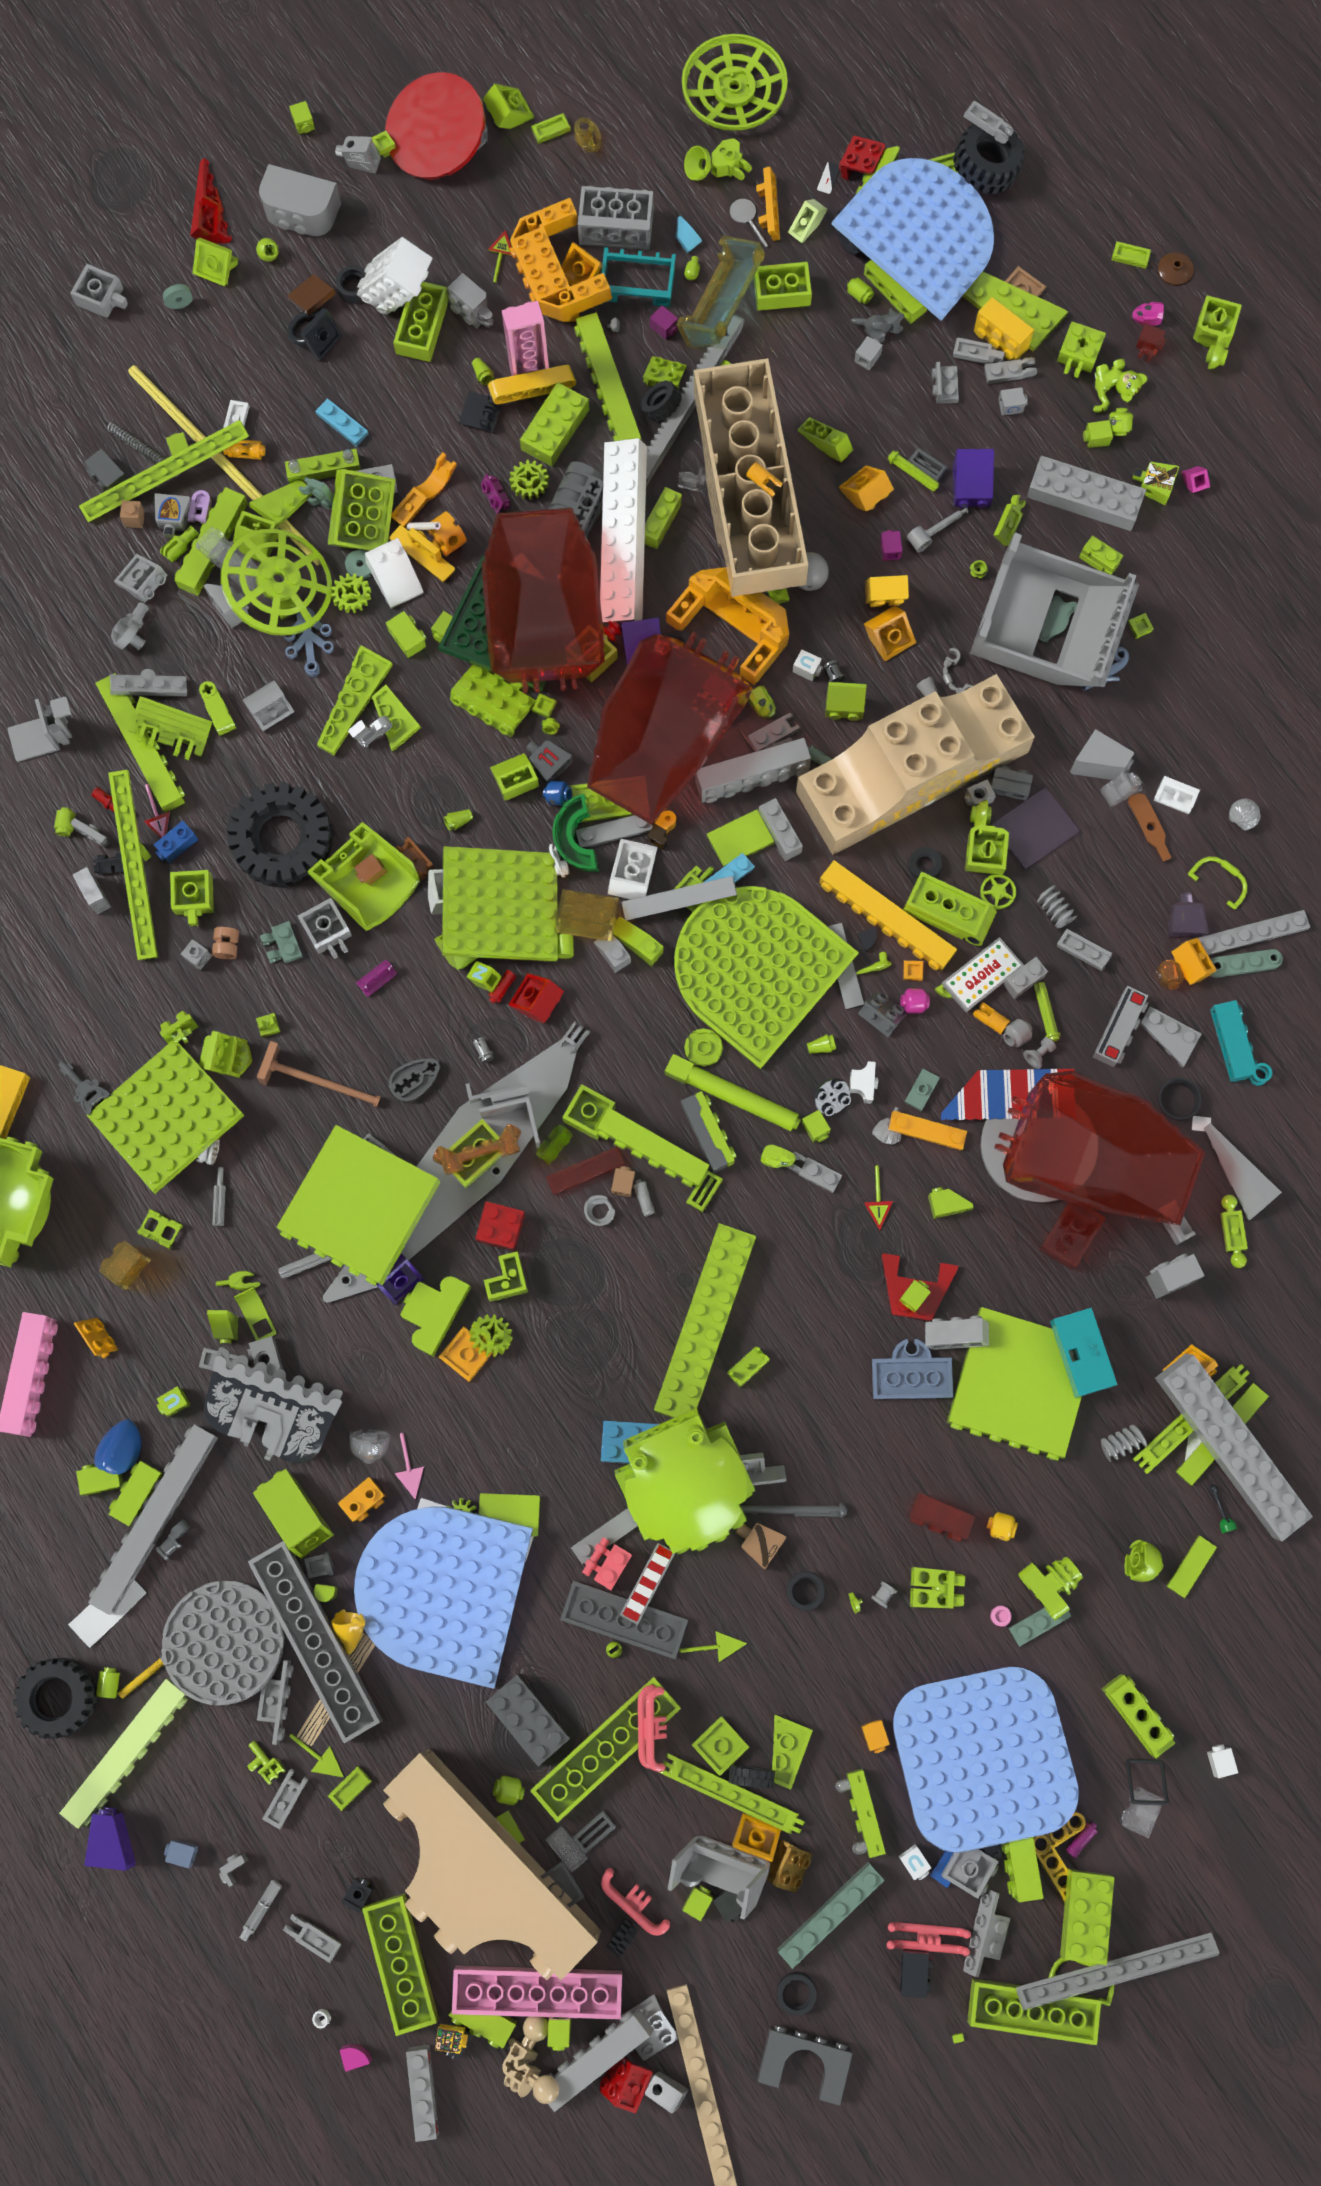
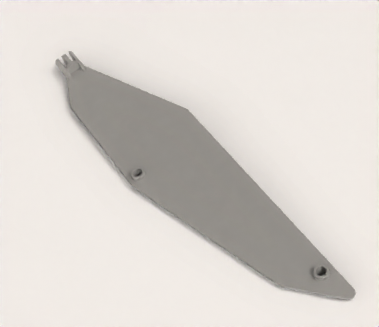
M574 1021L560 1041L480 1094L526 1084L536 1129L538 1130L567 1090L577 1050L591 1031L587 1029L579 1041L575 1043L584 1026L580 1025L572 1037L568 1038L578 1022ZM468 1101L458 1108L416 1166L438 1178L441 1183L401 1252L408 1261L502 1181L534 1136L527 1108L481 1118L479 1109L493 1106L492 1101L474 1103ZM483 1119L509 1147V1151L465 1189L441 1163L439 1157ZM495 1168L500 1170L498 1175L492 1173ZM344 1266L323 1295V1301L329 1303L377 1288L378 1286L365 1281L366 1277L361 1274L358 1277L348 1272L349 1268ZM345 1277L350 1279L348 1284L343 1283Z

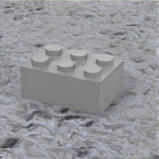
M1185 1253L1176 1257L1171 1262L1167 1261L1158 1265L1150 1271L1151 1274L1146 1279L1157 1299L1192 1284L1202 1278L1204 1274L1195 1255L1188 1256Z

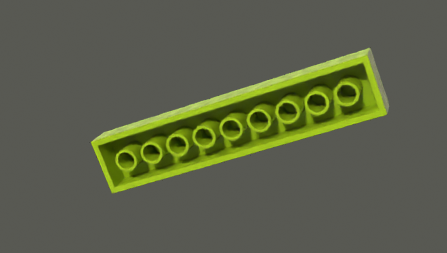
M720 1223L718 1224L654 1412L674 1418L698 1408L756 1239L755 1235Z

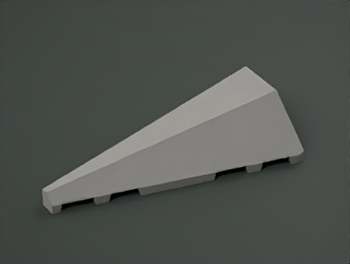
M1209 1123L1204 1128V1131L1207 1132L1212 1148L1215 1149L1222 1169L1238 1197V1202L1246 1214V1219L1249 1221L1282 1192Z

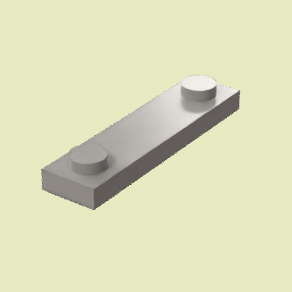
M649 812L578 829L576 830L579 846L585 849L648 833L652 829Z
M627 1508L572 1546L571 1549L583 1565L587 1559L590 1560L595 1551L594 1547L597 1543H600L603 1537L610 1541L607 1545L608 1547L638 1525L634 1521L629 1508Z

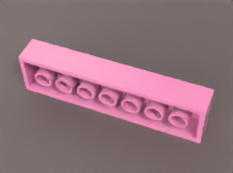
M456 1966L454 1968L452 2014L621 2019L622 1971L572 1969L562 1980L555 1974L546 1980L535 1968Z

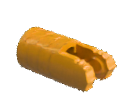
M758 462L754 463L746 474L749 479L771 497L775 493L766 486L768 481L772 480L779 487L783 484Z
M981 1003L979 1005L980 1010L973 1013L974 1017L1001 1035L1006 1026L1009 1025L1010 1020L987 1004Z

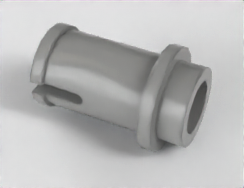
M481 1037L478 1038L479 1042L475 1040L473 1044L480 1055L479 1060L487 1063L493 1059V1052L489 1050L485 1038Z

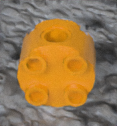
M447 511L431 521L439 522L441 524L440 529L426 530L429 535L433 536L431 541L439 545L444 556L449 555L467 541L459 525L455 524V519Z

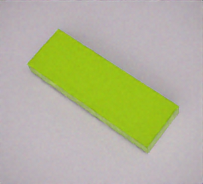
M1198 1536L1166 1587L1185 1598L1217 1547L1203 1537Z

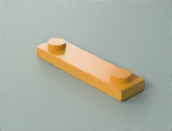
M892 1111L888 1127L889 1131L957 1150H963L967 1134L965 1130L897 1111Z

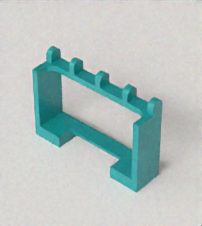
M608 247L604 248L601 274L604 273L605 278L608 261L610 260L667 265L671 267L668 291L609 285L612 296L609 302H617L618 295L653 298V306L671 307L676 254H672L670 259L660 258V252H656V257L642 256V251L639 250L638 255L624 254V249H621L620 254L609 253Z

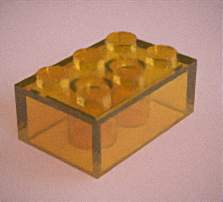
M563 889L556 914L555 932L612 941L618 915L619 898Z

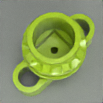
M1068 1557L1062 1560H1055L1052 1563L1053 1567L1047 1565L1046 1569L1049 1574L1045 1577L1033 1563L1018 1573L1022 1582L1029 1590L1033 1591L1036 1598L1044 1605V1609L1055 1621L1070 1610L1059 1593L1063 1591L1065 1594L1070 1595L1069 1589H1076L1078 1582L1083 1578L1080 1571Z

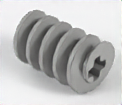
M1053 885L1040 895L1037 902L1038 904H1043V910H1048L1046 915L1052 916L1051 921L1057 922L1055 927L1062 928L1071 923L1077 915L1071 917L1074 910H1066L1069 903L1062 904L1065 898H1057L1060 891L1054 893L1053 890L1056 886Z
M1130 1425L1129 1430L1127 1428L1122 1429V1433L1119 1431L1115 1432V1437L1109 1435L1108 1440L1105 1438L1101 1439L1102 1450L1110 1462L1111 1456L1118 1460V1453L1123 1457L1126 1456V1449L1133 1453L1132 1446L1137 1450L1140 1449L1139 1443H1142L1145 1447L1147 1446L1142 1431L1135 1425Z

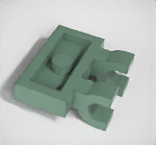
M306 477L304 481L307 483V486H300L298 489L305 495L312 492L315 498L309 497L307 499L310 505L316 506L321 503L325 509H332L334 494L327 485Z
M289 921L271 927L273 933L260 935L264 947L277 942L279 950L266 952L270 964L283 959L284 963H288L302 958Z

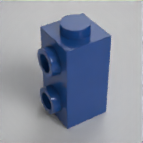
M181 821L154 844L157 849L155 853L162 861L166 859L170 864L198 841V838L185 822Z

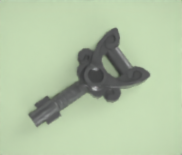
M62 1060L58 1064L63 1075H67L76 1084L74 1101L81 1103L87 1115L91 1114L94 1109L93 1107L100 1100L111 1096L108 1091L99 1087L100 1082L97 1079L82 1081L73 1071L74 1068L69 1062L66 1063ZM93 1092H97V1094H95V1095L87 1102L88 1096H90Z

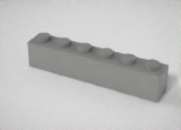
M639 2008L633 2013L631 2010L621 2017L622 2022L618 2025L615 2023L610 2025L605 2030L606 2034L600 2038L599 2035L589 2043L590 2047L588 2049H580L573 2056V2061L570 2063L565 2061L558 2067L559 2072L554 2076L552 2073L549 2074L557 2080L560 2089L556 2100L549 2103L554 2112L650 2037L654 2028Z

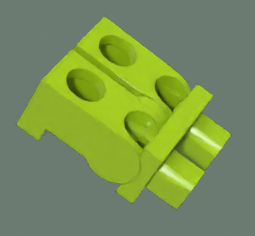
M912 1567L911 1586L932 1587V1590L911 1588L910 1607L953 1608V1606H964V1595L954 1594V1586H964L965 1576L956 1574L955 1571Z

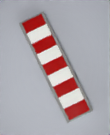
M657 1543L620 1613L621 1617L636 1625L639 1624L675 1555L670 1549Z

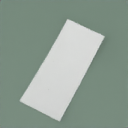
M134 1580L114 1615H108L90 1604L68 1625L90 1648L146 1592Z

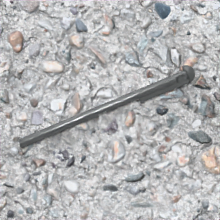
M839 1502V1506L741 1505L744 1513H751L753 1515H758V1513L795 1514V1516H830L841 1518L847 1514V1506L842 1502Z

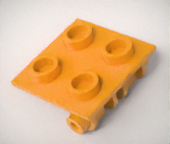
M97 1317L74 1323L95 1356L98 1355L104 1359L110 1355L109 1352L118 1350L113 1338L109 1336L104 1328V1324Z

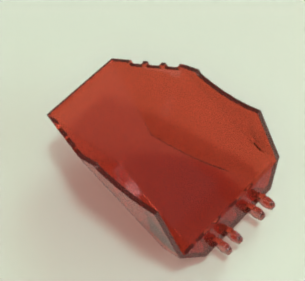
M572 508L497 513L493 524V532L489 538V545L482 562L491 671L510 683H522L523 693H528L527 682H534V690L539 692L538 681L560 680L561 690H565L566 681L564 679H572V687L577 689L576 678L588 677L605 662L596 554L593 553L590 542L587 541L583 529L579 526V521Z
M694 632L690 635L686 644L678 639L660 634H654L641 640L619 682L608 696L600 715L601 722L597 731L598 737L596 748H594L593 752L594 758L590 768L587 788L651 825L700 770L742 711L753 691V688L745 678L733 671L737 666L739 658L735 656L729 668L724 666V663L729 657L728 651L725 650L719 662L704 655L701 652L705 647L707 639L702 638L697 649L692 648L691 646L697 636Z
M1074 1071L1046 1073L1028 1093L1026 1101L1013 1096L1011 1101L1014 1104L1023 1106L1022 1112L1015 1108H1009L1007 1111L1012 1116L1019 1118L1013 1137L1006 1133H999L998 1137L1000 1139L1010 1142L1009 1148L1002 1144H995L994 1147L996 1150L1006 1154L1003 1169L1007 1183L1025 1191L1107 1213L1181 1225L1206 1152L1193 1140L1183 1135L1177 1126H1173L1165 1119L1166 1116L1156 1111L1150 1102L1135 1094L1126 1093L1091 1080Z

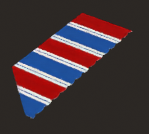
M1074 1069L978 1070L943 1110L941 1120H973L975 1118L978 1120L984 1118L989 1120L994 1118L1031 1119L1033 1117L1036 1119L1042 1117L1046 1119L1052 1117L1077 1118Z

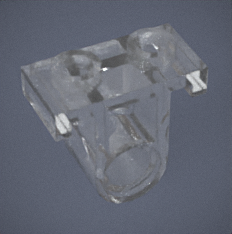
M1124 770L1119 774V777L1106 784L1100 791L1111 807L1133 793L1137 794L1143 790L1140 786L1142 781L1137 774Z

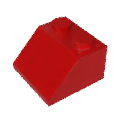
M528 973L508 1005L532 1020L545 1024L554 1007L560 1001L564 991L550 979Z

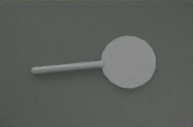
M739 199L733 202L730 207L731 218L738 223L749 222L764 246L768 247L767 242L752 221L756 215L755 205L747 199Z

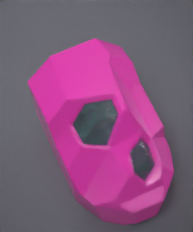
M1163 302L1144 303L1138 306L1133 311V320L1145 326L1161 324L1164 313Z

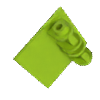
M652 356L643 375V383L653 387L661 381L668 380L679 390V383L687 365Z

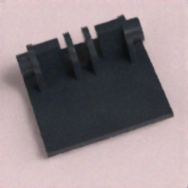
M469 391L459 424L493 433L503 403L495 404L491 394L487 396Z

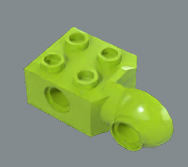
M1207 295L1200 312L1193 339L1209 348L1205 362L1209 363L1208 369H1214L1219 365L1223 366L1228 354V350L1225 348H1228L1233 337L1242 305Z
M984 800L976 806L972 805L970 822L974 823V827L971 828L968 834L965 871L1003 875L1006 870L1009 832L1004 828L987 826L990 824L992 808L988 807V800Z

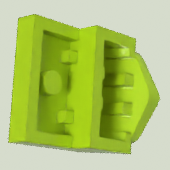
M212 1031L211 1036L205 1037L199 1063L200 1067L219 1074L240 1078V1075L252 1063L250 1048L247 1045L248 1040Z

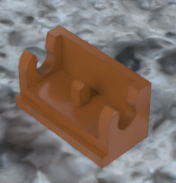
M407 837L404 840L405 844L402 847L397 846L396 849L412 861L422 881L428 876L429 870H434L433 864L416 844Z

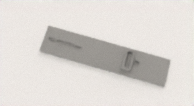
M842 923L827 926L847 942ZM851 962L837 979L845 1009L864 1005L854 965Z

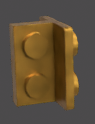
M781 1840L770 1865L766 1880L775 1887L796 1893L802 1885L805 1871L811 1863L812 1853Z

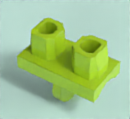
M181 1011L176 1016L177 1022L171 1024L170 1021H165L160 1025L162 1030L160 1034L168 1044L173 1039L176 1043L180 1040H183L185 1044L188 1043L187 1036L198 1028L191 1015Z

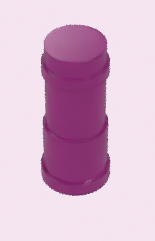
M1085 1822V1827L1066 1849L1075 1859L1094 1835L1097 1834L1098 1831L1095 1830L1097 1825L1093 1822L1090 1824Z

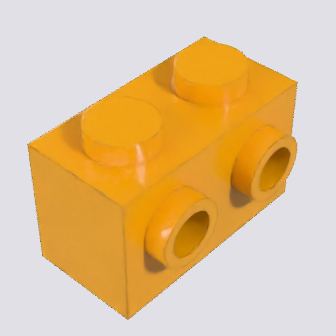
M1199 938L1188 940L1171 952L1175 962L1181 968L1185 979L1190 985L1201 982L1217 971Z
M368 1477L338 1504L352 1522H362L369 1516L367 1512L373 1507L376 1510L385 1502L383 1499L386 1495L375 1481Z

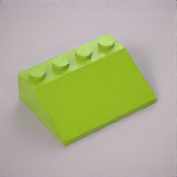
M346 469L337 470L328 545L370 551L388 543L396 479Z

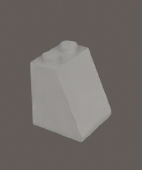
M1095 729L1076 758L1070 773L1118 781L1121 775L1126 776L1134 760L1131 758L1134 752Z

